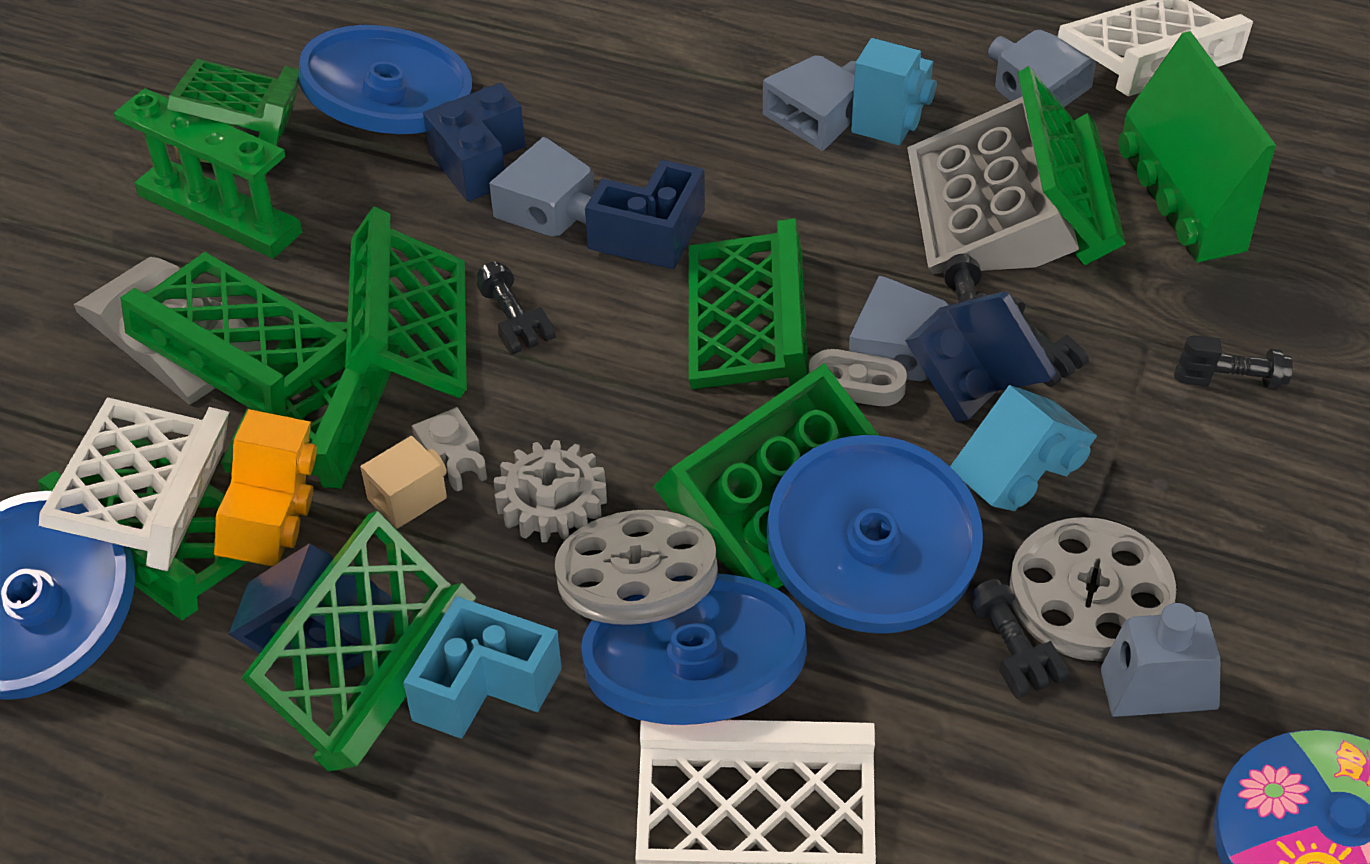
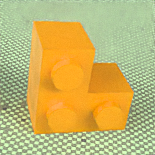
M248 409L234 438L231 483L216 513L214 555L273 567L280 562L286 547L294 548L300 528V517L298 516L308 515L313 496V486L306 484V475H311L317 453V445L309 443L311 422Z

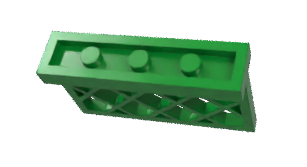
M196 59L169 95L167 109L259 131V139L278 146L294 110L299 86V69L284 66L279 78L276 79Z
M1027 66L1018 72L1042 190L1074 228L1079 250L1075 251V254L1084 265H1087L1126 244L1097 125L1088 113L1073 120L1033 69Z
M373 206L351 238L345 368L364 374L368 367L374 364L460 399L467 390L465 261L391 229V214ZM391 247L402 251L409 261L402 262ZM432 265L450 272V279L444 280ZM418 270L430 285L423 287L412 271ZM396 276L409 292L402 294L390 278ZM438 294L450 310L445 312L432 296ZM417 301L430 317L423 319L410 303ZM396 308L408 325L401 326L389 310ZM438 326L448 337L450 343L444 344L431 328ZM417 333L430 350L423 352L410 335ZM395 341L408 358L388 351V343ZM438 359L451 376L439 372L431 361Z
M796 218L777 221L778 233L689 245V383L691 390L788 377L791 386L808 375L809 362L803 252ZM771 251V254L759 265L747 260L753 253ZM714 258L725 260L712 272L700 266V260ZM735 268H739L748 274L736 285L724 279ZM761 280L770 285L771 288L760 298H757L747 291ZM713 287H716L725 294L711 305L701 299ZM737 300L749 306L737 318L724 312ZM760 314L774 320L761 332L748 326ZM716 320L726 327L712 339L701 331ZM737 334L750 340L737 353L725 347ZM762 348L775 355L774 362L754 364L749 359ZM714 354L727 361L719 369L701 371V366Z
M203 252L146 294L133 288L120 297L125 334L255 411L282 415L286 411L285 399L346 350V332L206 252ZM206 271L221 279V283L192 284V281ZM248 295L257 300V304L228 305L227 296ZM222 297L221 306L193 307V298ZM170 299H187V307L169 308L163 305L162 302ZM285 316L294 321V325L264 326V317ZM258 318L259 327L229 328V319ZM223 320L224 329L206 330L194 323V321ZM323 338L329 343L324 347L302 348L301 339ZM295 339L296 349L266 350V341ZM260 341L261 351L243 352L230 343ZM270 364H298V367L285 378L284 375L268 366Z
M289 321L288 325H294V321ZM329 322L347 333V322ZM314 338L318 339V341L306 348L324 347L329 342L323 338ZM295 339L280 340L276 350L295 349ZM395 341L388 343V351L399 355L401 348ZM346 351L285 399L287 410L280 415L304 420L303 417L327 404L328 408L324 416L310 424L309 441L317 445V453L311 475H306L318 476L323 488L342 489L391 374V371L371 364L364 374L345 368ZM270 364L268 366L285 376L295 370L298 364ZM343 369L344 372L341 379L326 388H323L319 383ZM311 386L317 391L314 395L294 406L289 401L290 398ZM248 407L221 461L226 473H232L234 438L248 409H250Z
M144 438L130 441L136 448L152 445ZM117 448L107 455L119 453L120 451ZM166 457L148 461L154 469L172 465ZM115 469L120 477L139 473L136 469ZM53 471L39 479V491H53L62 475L57 471ZM100 474L80 478L86 486L105 481ZM208 484L197 508H214L218 511L225 495ZM148 486L147 493L135 494L139 498H143L158 493H155V490L151 486ZM118 495L98 499L104 508L124 503ZM216 517L192 518L168 571L146 566L148 551L130 547L135 566L134 586L181 621L198 610L197 596L248 562L214 555L215 543H187L188 533H215ZM126 518L116 521L118 524L142 529L144 526L138 518ZM215 558V563L198 574L187 567L184 561L185 559Z
M378 511L369 513L241 679L317 750L313 758L328 772L358 766L406 698L403 682L455 597L458 596L473 602L476 596L463 583L451 586ZM373 533L386 545L387 566H368L366 542ZM354 559V566L348 567V565ZM404 573H414L429 588L420 603L406 604ZM370 574H389L392 604L372 605ZM341 575H355L358 606L337 607L335 582ZM323 599V607H317ZM407 612H412V614L408 618ZM373 613H393L395 637L390 644L376 645ZM359 614L362 646L341 647L338 615ZM309 616H324L326 648L305 649L303 624ZM291 641V650H284ZM383 652V654L378 659L377 653ZM363 653L364 680L359 686L345 687L342 655ZM328 655L331 688L309 690L306 657ZM277 658H292L295 691H281L265 676V673ZM353 694L347 702L346 695ZM332 696L334 721L326 732L312 721L310 697ZM296 698V705L290 699Z

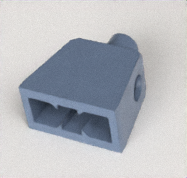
M1034 30L1017 43L999 36L989 48V59L998 63L995 82L996 89L1010 101L1022 97L1018 72L1027 66L1033 69L1063 108L1092 88L1096 61L1064 42L1058 36L1043 30Z
M812 56L763 80V115L823 151L852 123L856 61H850L843 67H840L823 56Z
M542 137L489 183L493 217L551 237L560 236L576 220L586 224L585 207L594 193V177L591 168L545 137Z
M879 276L850 335L849 351L892 358L904 366L907 372V380L920 382L928 378L905 340L940 307L948 306V304L942 299L887 277Z
M1172 603L1163 609L1161 615L1133 616L1125 620L1100 670L1112 717L1218 710L1220 705L1221 661L1210 621L1206 614L1195 612L1191 607L1182 603Z

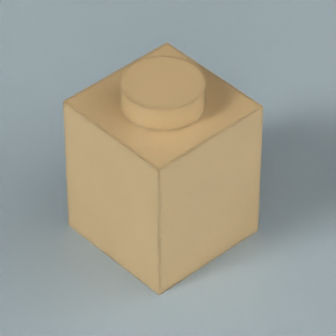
M412 435L360 466L367 499L396 529L447 498L443 477L447 474V470L443 460L435 450L431 448L426 450Z

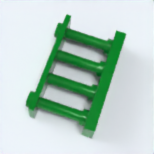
M146 88L113 113L116 121L143 132L153 167L134 182L138 196L272 259L302 234L300 219L272 206L265 176L269 170L286 157L284 149L228 124L167 109L169 98ZM166 143L178 149L182 165L170 160ZM200 159L212 164L216 181L204 176ZM234 174L247 179L251 197L238 191Z

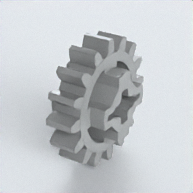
M554 440L551 449L543 450L542 446L535 442L532 448L533 453L528 455L521 450L514 451L515 464L502 462L500 465L501 476L494 478L497 513L504 514L505 526L507 528H512L519 524L521 537L527 538L533 531L540 532L541 542H547L553 532H558L560 537L566 540L569 537L570 528L580 529L588 524L587 517L599 519L602 516L601 504L607 503L605 471L603 467H596V456L593 453L581 458L580 445L574 444L567 451L561 450L559 440Z

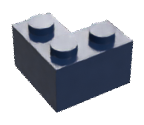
M502 83L485 87L480 91L445 102L440 106L423 112L429 154L467 202L491 193L489 183L505 170L503 155L526 147L522 107Z
M661 159L646 188L602 178L585 207L588 249L675 269L705 211L704 169Z
M309 543L249 581L228 635L260 654L334 557ZM341 575L335 582L337 607L358 606L355 575ZM370 580L372 605L392 604V597ZM323 599L317 607H323ZM373 613L376 645L383 644L392 613ZM359 614L338 615L341 647L362 646ZM309 616L303 624L305 645L310 648H326L324 616ZM291 641L284 650H291ZM363 653L342 655L343 668L347 671L364 662Z

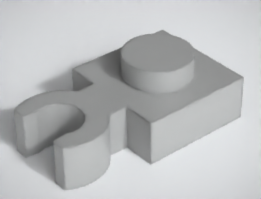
M458 407L412 425L414 438L426 450L430 448L435 450L443 460L447 468L449 484L454 490L460 491L463 489L460 474L465 471L475 472L481 481L487 479L485 460L479 454V439Z

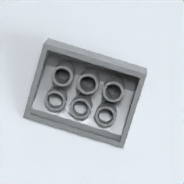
M1023 96L907 147L928 268L932 274L943 273L948 260L957 254L971 256L980 264L981 271L1038 267L1079 250L1074 228L1043 193Z

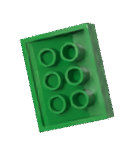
M1183 32L1126 113L1123 133L1119 135L1118 145L1123 158L1128 159L1137 172L1141 185L1147 187L1155 199L1161 215L1166 216L1175 229L1181 245L1187 247L1198 263L1248 252L1276 144L1192 32Z
M824 363L670 468L653 488L671 512L689 517L709 531L715 542L716 558L736 576L757 580L779 589L784 584L772 564L767 544L769 508L779 481L794 462L813 448L839 438L859 435L879 436V434Z

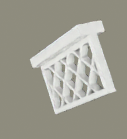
M1145 0L1061 25L1058 38L1117 73L1119 78L1116 89L1127 96L1140 93L1183 32L1191 31L1216 66L1219 67L1242 59L1253 21L1241 14L1221 19L1189 0Z
M107 397L40 511L39 526L148 551L146 566L168 571L223 454L229 412L209 407L204 419L200 420ZM112 418L134 422L135 425L118 428L111 420ZM176 432L188 436L168 440L163 433ZM148 437L153 444L136 448L130 441ZM115 445L120 452L102 456L96 449ZM166 457L172 465L154 469L148 461ZM133 465L139 473L120 477L115 469ZM100 474L105 481L86 486L80 478ZM151 486L158 494L139 498L133 490ZM118 495L124 503L104 508L98 499ZM82 503L89 512L74 514L61 511L60 509ZM136 516L144 526L142 529L118 524L116 521Z
M641 720L636 864H876L874 723L722 720L696 725H666ZM653 766H677L690 780L667 799L652 784ZM693 767H704V768H702L699 772H697ZM720 767H735L748 780L728 800H725L706 781ZM751 768H762V769H761L758 773H756V772L753 771ZM778 768L794 769L807 782L786 802L765 782ZM810 769L821 770L815 775ZM836 770H861V789L846 803L823 783ZM699 788L719 808L696 828L676 807L693 791ZM755 789L761 792L778 809L757 829L735 809ZM814 790L836 810L816 831L793 810ZM651 797L660 806L652 814ZM861 802H862V819H861L856 813H854V812L852 811V810H854ZM667 815L688 834L674 849H649L650 830ZM726 816L748 836L733 851L717 850L705 837ZM785 817L807 838L793 852H778L764 838ZM845 818L862 835V854L837 853L823 838ZM697 843L703 850L689 849ZM754 845H757L762 851H749V850H750ZM816 846L822 853L809 851Z

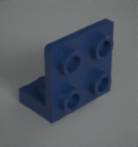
M1000 292L940 307L905 340L955 422L969 420L997 391L1006 390L1009 385L1022 387L1048 382L1056 375V370L1048 359L1045 350L1037 341L1022 316L1019 307L1008 292Z

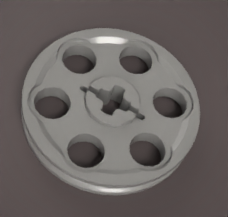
M661 510L626 511L592 521L575 531L563 542L555 559L558 590L563 601L576 613L586 618L603 623L621 625L655 622L686 611L709 593L718 573L715 542L709 531L689 517ZM636 532H647V533H649V534H647V535L640 536V537H630V536H628V535H630V534H632V533H636ZM681 544L694 545L688 549L678 550L673 548ZM590 550L602 551L596 555H581ZM684 575L693 577L690 580L681 582L671 580ZM585 582H599L596 586L589 588L577 587ZM631 595L646 596L645 598L637 601L623 600L624 598Z
M1081 517L1064 519L1050 523L1035 531L1018 549L1013 561L1009 587L1015 595L1012 607L1023 627L1042 644L1052 641L1059 653L1087 661H1104L1115 639L1104 637L1099 633L1096 628L1099 624L1112 622L1122 627L1125 620L1133 616L1161 615L1163 609L1167 605L1175 603L1176 599L1174 573L1163 553L1139 532L1125 525L1099 518ZM1066 539H1075L1082 542L1088 550L1080 554H1072L1063 550L1059 543ZM1118 551H1128L1135 554L1141 563L1135 566H1125L1118 563L1112 555ZM1031 568H1042L1048 571L1053 579L1046 583H1035L1030 581L1024 572ZM1097 568L1099 570L1095 584L1098 585L1097 592L1093 594L1091 607L1086 608L1087 583L1091 582L1093 569ZM1139 592L1150 593L1158 598L1161 605L1155 608H1144L1136 604L1131 596ZM1048 610H1060L1071 618V622L1064 626L1051 625L1045 621L1042 614Z

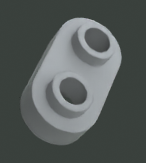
M827 349L816 353L809 362L808 374L825 363L851 399L856 403L890 406L899 402L906 392V369L900 362L892 358L839 349Z

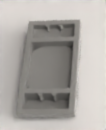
M149 257L74 304L76 312L189 405L215 389L212 385L125 334L120 297L133 288L146 294L180 269L178 266L160 258ZM208 297L193 298V307L222 305V302L211 300ZM187 299L165 300L162 304L169 308L187 307ZM229 319V328L248 327L242 319ZM223 320L194 321V323L206 330L224 329ZM260 341L230 343L243 352L261 351Z

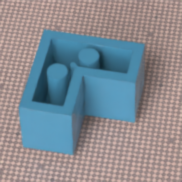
M871 38L855 62L851 132L900 146L908 131H915L924 104L930 105L933 101L937 87V81L932 79L933 61L921 58L920 50Z
M1009 385L950 467L991 506L1016 511L1018 507L1025 505L1034 496L1038 488L1037 481L1045 471L1068 476L1070 472L1081 467L1090 454V445L1097 435L1054 400Z
M456 596L403 682L412 721L462 739L487 695L538 712L562 670L558 631Z

